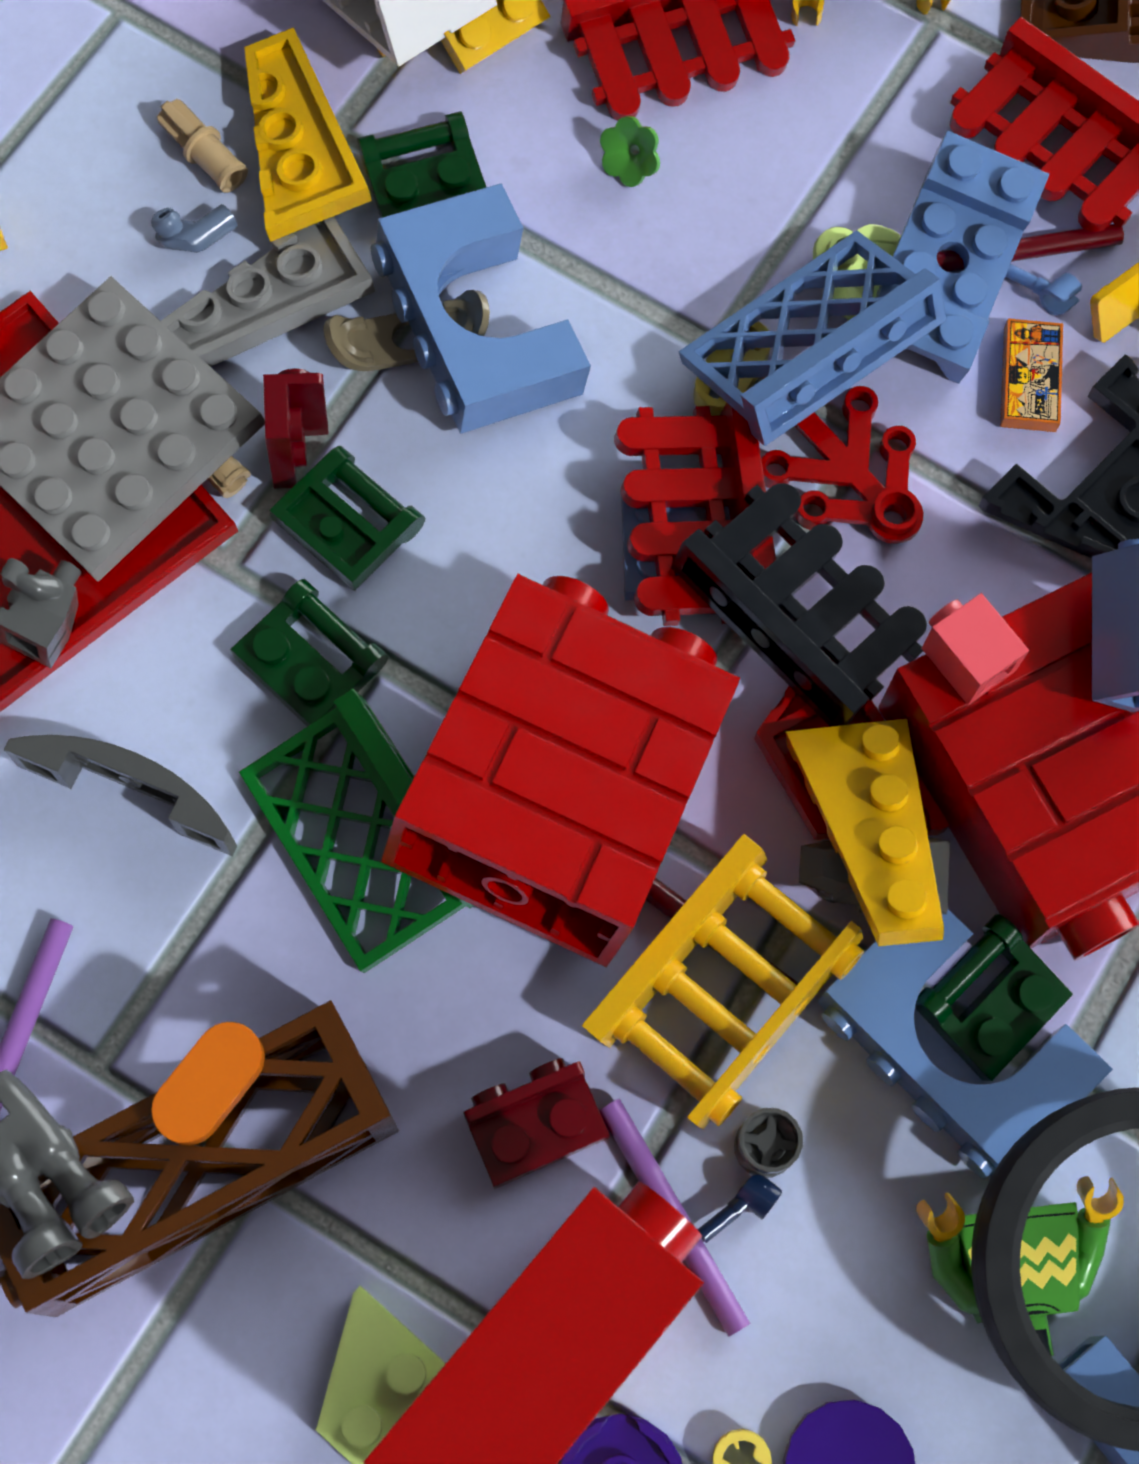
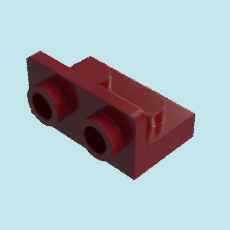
M297 368L286 369L278 374H263L265 440L274 489L292 488L297 483L296 467H307L305 436L329 434L323 374L310 373Z
M563 1058L550 1061L529 1072L532 1082L508 1091L506 1084L502 1083L490 1087L471 1098L474 1107L464 1111L463 1114L494 1189L609 1139L610 1134L585 1080V1071L580 1061L566 1066Z

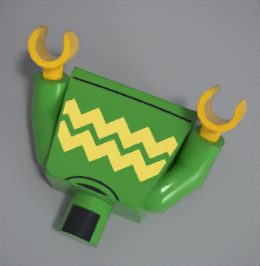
M1084 1176L1078 1180L1076 1185L1077 1193L1084 1205V1208L1080 1209L1079 1212L1076 1202L1031 1207L1028 1214L1020 1250L1021 1285L1032 1324L1051 1356H1054L1047 1315L1079 1310L1080 1300L1089 1295L1105 1254L1111 1224L1110 1219L1117 1216L1123 1208L1124 1197L1112 1177L1108 1181V1191L1100 1198H1092L1094 1195V1185L1089 1176ZM945 1193L944 1196L947 1201L946 1210L938 1217H934L932 1209L925 1200L920 1201L916 1205V1212L929 1230L927 1233V1243L933 1278L961 1311L973 1314L977 1324L983 1323L974 1294L971 1270L972 1238L977 1214L965 1215L963 1209L949 1193Z

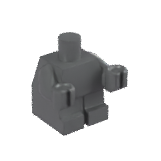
M9 558L1 571L3 584L12 590L7 596L10 609L0 608V643L52 668L70 638L79 605L77 590L74 585L80 577L81 571L75 565L61 560L52 575L41 569L35 575H30L26 565L14 558Z

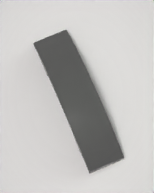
M31 735L11 738L4 747V751L18 767L72 789L83 768L174 807L168 819L178 834L233 857L237 844L217 812L187 782L151 759L114 744L66 735Z

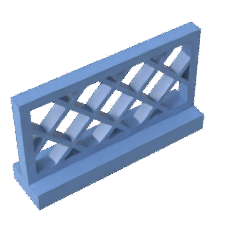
M856 230L678 351L681 362L748 421L751 435L766 446L945 322L946 315L940 278L926 268L915 274ZM856 254L868 261L867 269L838 271V267ZM899 285L883 297H872L874 286ZM864 286L862 298L833 299L835 287ZM824 288L822 300L794 301V296L805 289ZM856 315L838 328L827 329L830 316ZM819 317L817 329L788 330L790 318ZM779 318L777 331L749 332L750 326L761 319ZM811 346L792 360H782L785 347ZM773 348L771 360L743 361L745 349ZM734 349L731 362L707 363L704 360L705 357L715 350ZM766 377L744 393L737 389L739 378Z

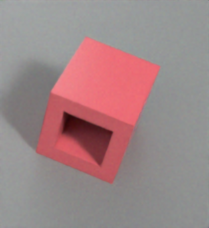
M982 593L964 605L956 599L940 609L928 622L932 629L921 648L967 705L1016 672L1030 651Z

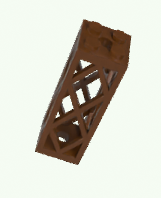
M332 1000L259 1038L265 1053L264 1066L260 1075L218 1129L210 1136L204 1147L199 1146L200 1143L195 1145L147 1144L162 1136L152 1118V1104L156 1093L73 1136L80 1155L79 1161L99 1182L105 1179L110 1169L162 1171L122 1235L101 1234L98 1237L88 1239L83 1237L81 1233H75L83 1244L82 1248L75 1255L94 1256L93 1258L70 1270H67L63 1262L34 1278L23 1279L13 1263L12 1253L15 1246L24 1236V1233L13 1210L0 1203V1257L5 1266V1269L0 1271V1284L10 1304L14 1308L23 1306L25 1313L58 1317L399 1132ZM324 1049H327L333 1062L303 1061ZM258 1090L314 1093L280 1150L223 1148ZM333 1096V1098H332V1100L330 1101L329 1105H328L327 1108L325 1109V1107H326V1105L328 1104L329 1100H330L331 1097ZM350 1098H352L359 1114L333 1127ZM319 1119V1121H318V1123L316 1124L315 1128H314L313 1131L311 1132V1130H312V1128L314 1127L315 1123H316L317 1120ZM188 1172L157 1223L148 1227L180 1174ZM206 1173L244 1175L187 1206ZM40 1174L38 1179L41 1190L55 1208L62 1195L52 1180ZM67 1206L61 1217L73 1229L75 1225Z

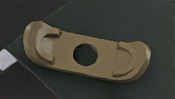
M466 290L454 300L443 301L442 305L445 311L457 324L472 333L485 336L489 324L490 310L487 298L481 291ZM396 313L364 319L363 317L350 319L335 315L324 323L323 331L327 346L339 363L349 369L375 371L418 362L414 349H402L393 342L394 333L399 328L410 325L409 322L402 323Z

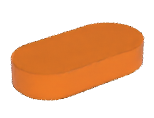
M223 1022L212 1026L201 1036L154 1097L152 1118L156 1128L163 1136L180 1145H195L213 1135L263 1069L265 1053L263 1045L256 1034L243 1024Z

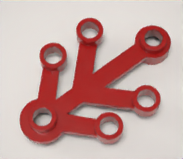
M853 387L845 396L842 413L848 421L847 446L814 412L794 427L825 460L790 457V455L781 450L769 451L761 459L765 487L771 488L779 483L788 484L790 481L849 486L863 501L829 499L827 495L820 491H808L801 495V505L795 514L797 522L809 530L816 525L826 524L827 521L867 525L872 534L881 541L892 544L904 543L918 533L924 518L921 503L908 490L909 459L916 446V437L909 428L900 425L892 426L885 431L879 446L880 454L887 462L885 486H883L869 471L871 422L878 407V397L868 387ZM862 400L868 404L870 409L858 411L853 408L851 402ZM893 439L901 440L905 443L907 449L896 451L890 447L888 441ZM770 464H779L785 469L786 473L781 476H775L770 474L766 467ZM808 504H816L822 509L823 514L815 517L810 516L803 507ZM896 512L902 517L903 522L900 524L891 523L885 519L884 514Z

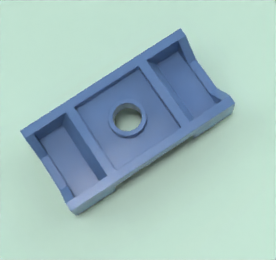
M947 130L936 150L892 257L915 274L926 268L940 278L946 321L906 349L936 361L946 377L959 384L971 369L990 322L988 318L1022 234L1032 219L1050 174ZM942 250H952L958 253L963 260L964 270L959 273L946 272L938 264L937 253ZM880 285L875 297H883L899 285Z

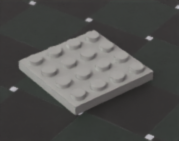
M110 276L0 377V486L99 582L265 425V420L252 404Z

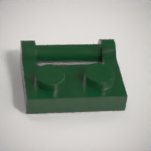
M462 111L445 115V121L375 139L373 134L357 138L360 156L380 218L486 188ZM451 142L454 150L384 169L381 160Z
M337 446L327 453L296 483L269 512L275 523L355 591L402 543H407L416 536L425 523V516L412 505L405 508L354 464L355 457L342 446ZM340 481L386 520L388 524L379 531L334 493L329 486Z
M301 579L293 584L285 593L282 601L230 650L233 657L306 726H309L336 708L333 701L353 688L359 692L384 667L388 660V655L375 643L368 645L317 598L319 591L306 579ZM302 615L353 662L343 674L291 627Z
M995 914L982 927L984 935L933 989L925 987L919 993L915 1009L982 1081L991 1082L1073 995L1023 941V937L1016 926L999 914ZM1002 954L1010 963L957 1018L950 1006Z

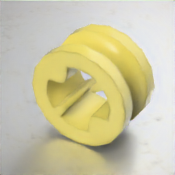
M743 1428L731 1430L721 1436L714 1447L712 1456L713 1464H731L727 1459L723 1458L725 1450L732 1443L738 1450V1441H747L754 1445L752 1456L756 1461L760 1462V1464H772L771 1452L763 1438L754 1431Z

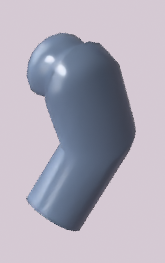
M224 204L219 205L197 221L181 219L179 213L172 208L159 210L151 220V226L156 232L155 238L162 246L168 249L195 253L204 251L238 227L234 216Z

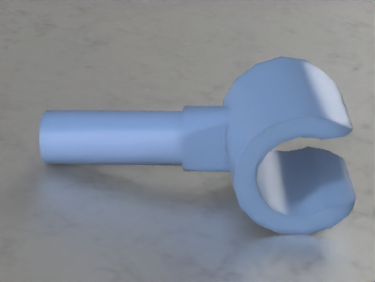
M1010 264L1005 277L1038 294L1042 306L1049 314L1053 316L1064 314L1079 302L1075 295L1082 290V285L1072 274L1064 273L1050 283L1041 277L1038 278Z

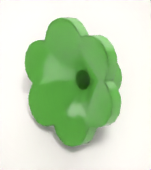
M634 116L620 118L615 127L607 128L601 134L600 144L605 151L602 158L603 169L610 176H619L625 186H638L643 182L645 176L654 175L659 170L660 158L656 152L659 144L658 135L653 128L642 127Z

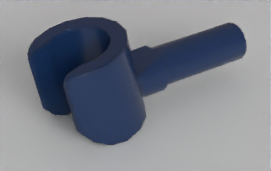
M757 1174L750 1177L724 1209L697 1229L702 1235L701 1239L705 1243L709 1242L735 1221L745 1208L763 1220L781 1196L782 1190L763 1175Z

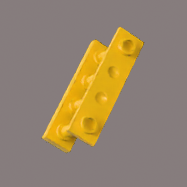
M745 834L739 838L581 1025L608 1048L617 1039L622 1044L630 1041L699 1101L687 1118L703 1130L710 1121L720 1126L732 1114L743 1098L736 1092L740 1085L831 976L834 975L839 980H842L864 953V950L857 946L863 939L862 929L852 920L840 935L836 937L766 880L767 872L762 867L768 860L764 850ZM737 897L743 901L748 898L752 899L821 956L798 985L793 983L725 926L727 919L722 914ZM697 944L703 948L710 945L781 1004L757 1034L685 974L687 967L682 962ZM657 992L663 996L670 993L740 1053L717 1082L713 1081L645 1022L647 1015L642 1009Z

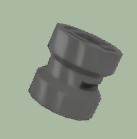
M763 1108L753 1112L738 1129L734 1140V1154L739 1165L751 1175L758 1174L766 1178H773L784 1173L799 1158L803 1147V1133L798 1122L788 1112L778 1108Z

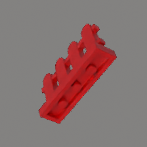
M563 0L560 22L567 42L574 40L573 46L577 57L588 55L599 87L592 89L591 94L595 106L606 104L609 114L617 121L625 116L636 117L641 103L639 93L656 89L659 99L665 105L671 107L682 105L687 100L691 88L689 78L705 74L709 85L713 89L720 92L729 91L737 84L740 75L739 63L754 59L758 70L762 74L769 77L778 76L786 69L790 57L788 48L793 47L796 41L791 29L781 31L770 0ZM736 11L747 42L732 46L721 18L722 14ZM686 25L698 57L682 61L671 30ZM637 40L649 72L633 76L621 45Z
M1020 17L1008 29L1000 54L998 55L994 52L986 60L984 69L988 73L970 92L960 87L952 95L950 104L955 106L950 119V128L953 133L964 138H972L985 128L997 137L993 150L1021 162L1027 159L1040 170L1049 173L1050 175L1041 198L1048 201H1056L1061 199L1068 191L1075 194L1084 201L1078 213V222L1083 229L1098 232L1106 229L1112 222L1122 228L1133 213L1126 207L1139 194V101L1023 17ZM1018 93L1031 103L1010 123L998 113ZM1061 124L1071 131L1073 135L1054 155L1040 144ZM1104 155L1117 166L1099 186H1096L1083 175Z
M727 402L720 416H711L710 406H696L693 416L654 417L653 407H639L636 417L626 418L621 421L614 435L616 448L627 456H641L643 469L633 470L626 475L620 489L621 497L630 507L637 509L648 508L650 523H641L633 528L627 540V549L630 555L638 561L655 562L657 577H648L640 582L634 594V604L641 613L647 616H662L663 626H678L681 621L680 615L717 614L680 576H675L671 565L682 542L696 530L700 529L704 533L705 529L715 520L725 527L750 506L744 498L753 487L758 485L766 492L759 441L751 435L748 421ZM716 454H721L723 467L718 468ZM698 455L700 468L661 469L659 456ZM724 506L729 508L730 520H725ZM706 507L707 521L668 522L666 508ZM773 536L751 554L765 569L776 560ZM721 618V623H722V624H727V623Z

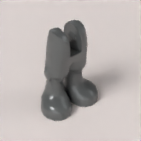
M5 1069L0 1072V1102L9 1115L0 1121V1203L13 1210L24 1233V1236L13 1249L12 1259L23 1279H31L63 1263L75 1255L83 1246L71 1226L59 1215L41 1190L38 1179L40 1174L52 1180L68 1206L74 1225L81 1235L88 1239L98 1237L112 1227L134 1203V1197L119 1180L99 1182L79 1161L80 1155L76 1142L72 1137V1131L59 1125L36 1096L16 1076Z

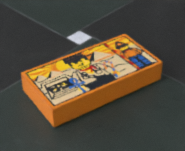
M1007 319L1003 336L1000 427L1056 432L1061 424L1063 323Z

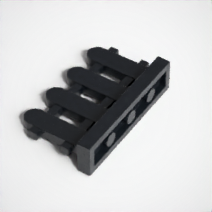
M779 483L764 492L756 485L744 498L750 506L728 525L723 527L715 520L705 529L704 533L698 529L683 541L671 568L830 727L847 725L854 719L867 701H871L884 688L877 680L878 677L901 656L908 662H911L923 652L922 646L917 641L926 631V618L920 610L911 606L901 607L890 616L875 601L885 584L883 575L875 567L861 565L847 574L833 560L843 544L842 536L835 527L828 524H819L806 533L792 520L801 505L800 494L793 486ZM777 532L791 547L765 569L751 554ZM819 573L833 589L807 611L793 595ZM858 615H861L875 631L850 653L835 636Z

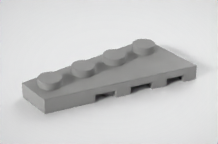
M334 216L272 241L273 249L251 265L244 260L228 272L229 279L221 287L212 293L206 290L201 291L162 319L161 322L212 367L375 292L372 277Z

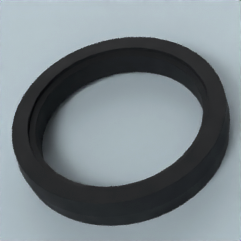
M1139 1087L1101 1092L1074 1101L1047 1115L1014 1143L1000 1161L982 1196L972 1238L971 1270L977 1307L987 1336L1011 1376L1032 1400L1052 1417L1092 1440L1113 1447L1139 1452V1407L1116 1403L1093 1394L1078 1384L1058 1365L1041 1342L1026 1308L1020 1276V1250L1023 1231L1028 1214L1042 1186L1056 1168L1083 1146L1112 1133L1139 1129Z

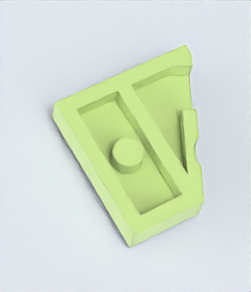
M361 1286L355 1290L351 1299L316 1431L351 1464H364L365 1459L446 1364Z

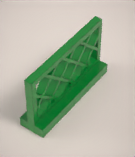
M353 688L333 701L336 705L335 709L239 771L358 969L360 972L366 973L467 906L471 909L474 905L440 890L446 901L425 915L404 911L412 876L385 863L373 860L380 828L391 829L393 820L383 819L385 807L387 805L395 817L415 776L368 702ZM338 727L347 742L342 767L313 762L317 741ZM303 750L301 759L291 758ZM355 756L365 772L353 770ZM279 765L299 768L291 800L271 797L260 778ZM310 770L339 776L332 808L303 803ZM350 778L372 782L378 793L372 816L343 811ZM277 806L289 809L286 821ZM300 811L329 817L322 850L301 846L296 839L295 832ZM340 819L370 825L362 858L333 852ZM307 855L319 858L317 871ZM331 860L360 866L352 900L331 896L327 890L325 882ZM371 868L401 874L394 908L363 902ZM337 905L350 907L347 921ZM361 910L392 916L386 940L366 953L355 935ZM402 918L414 921L399 931Z

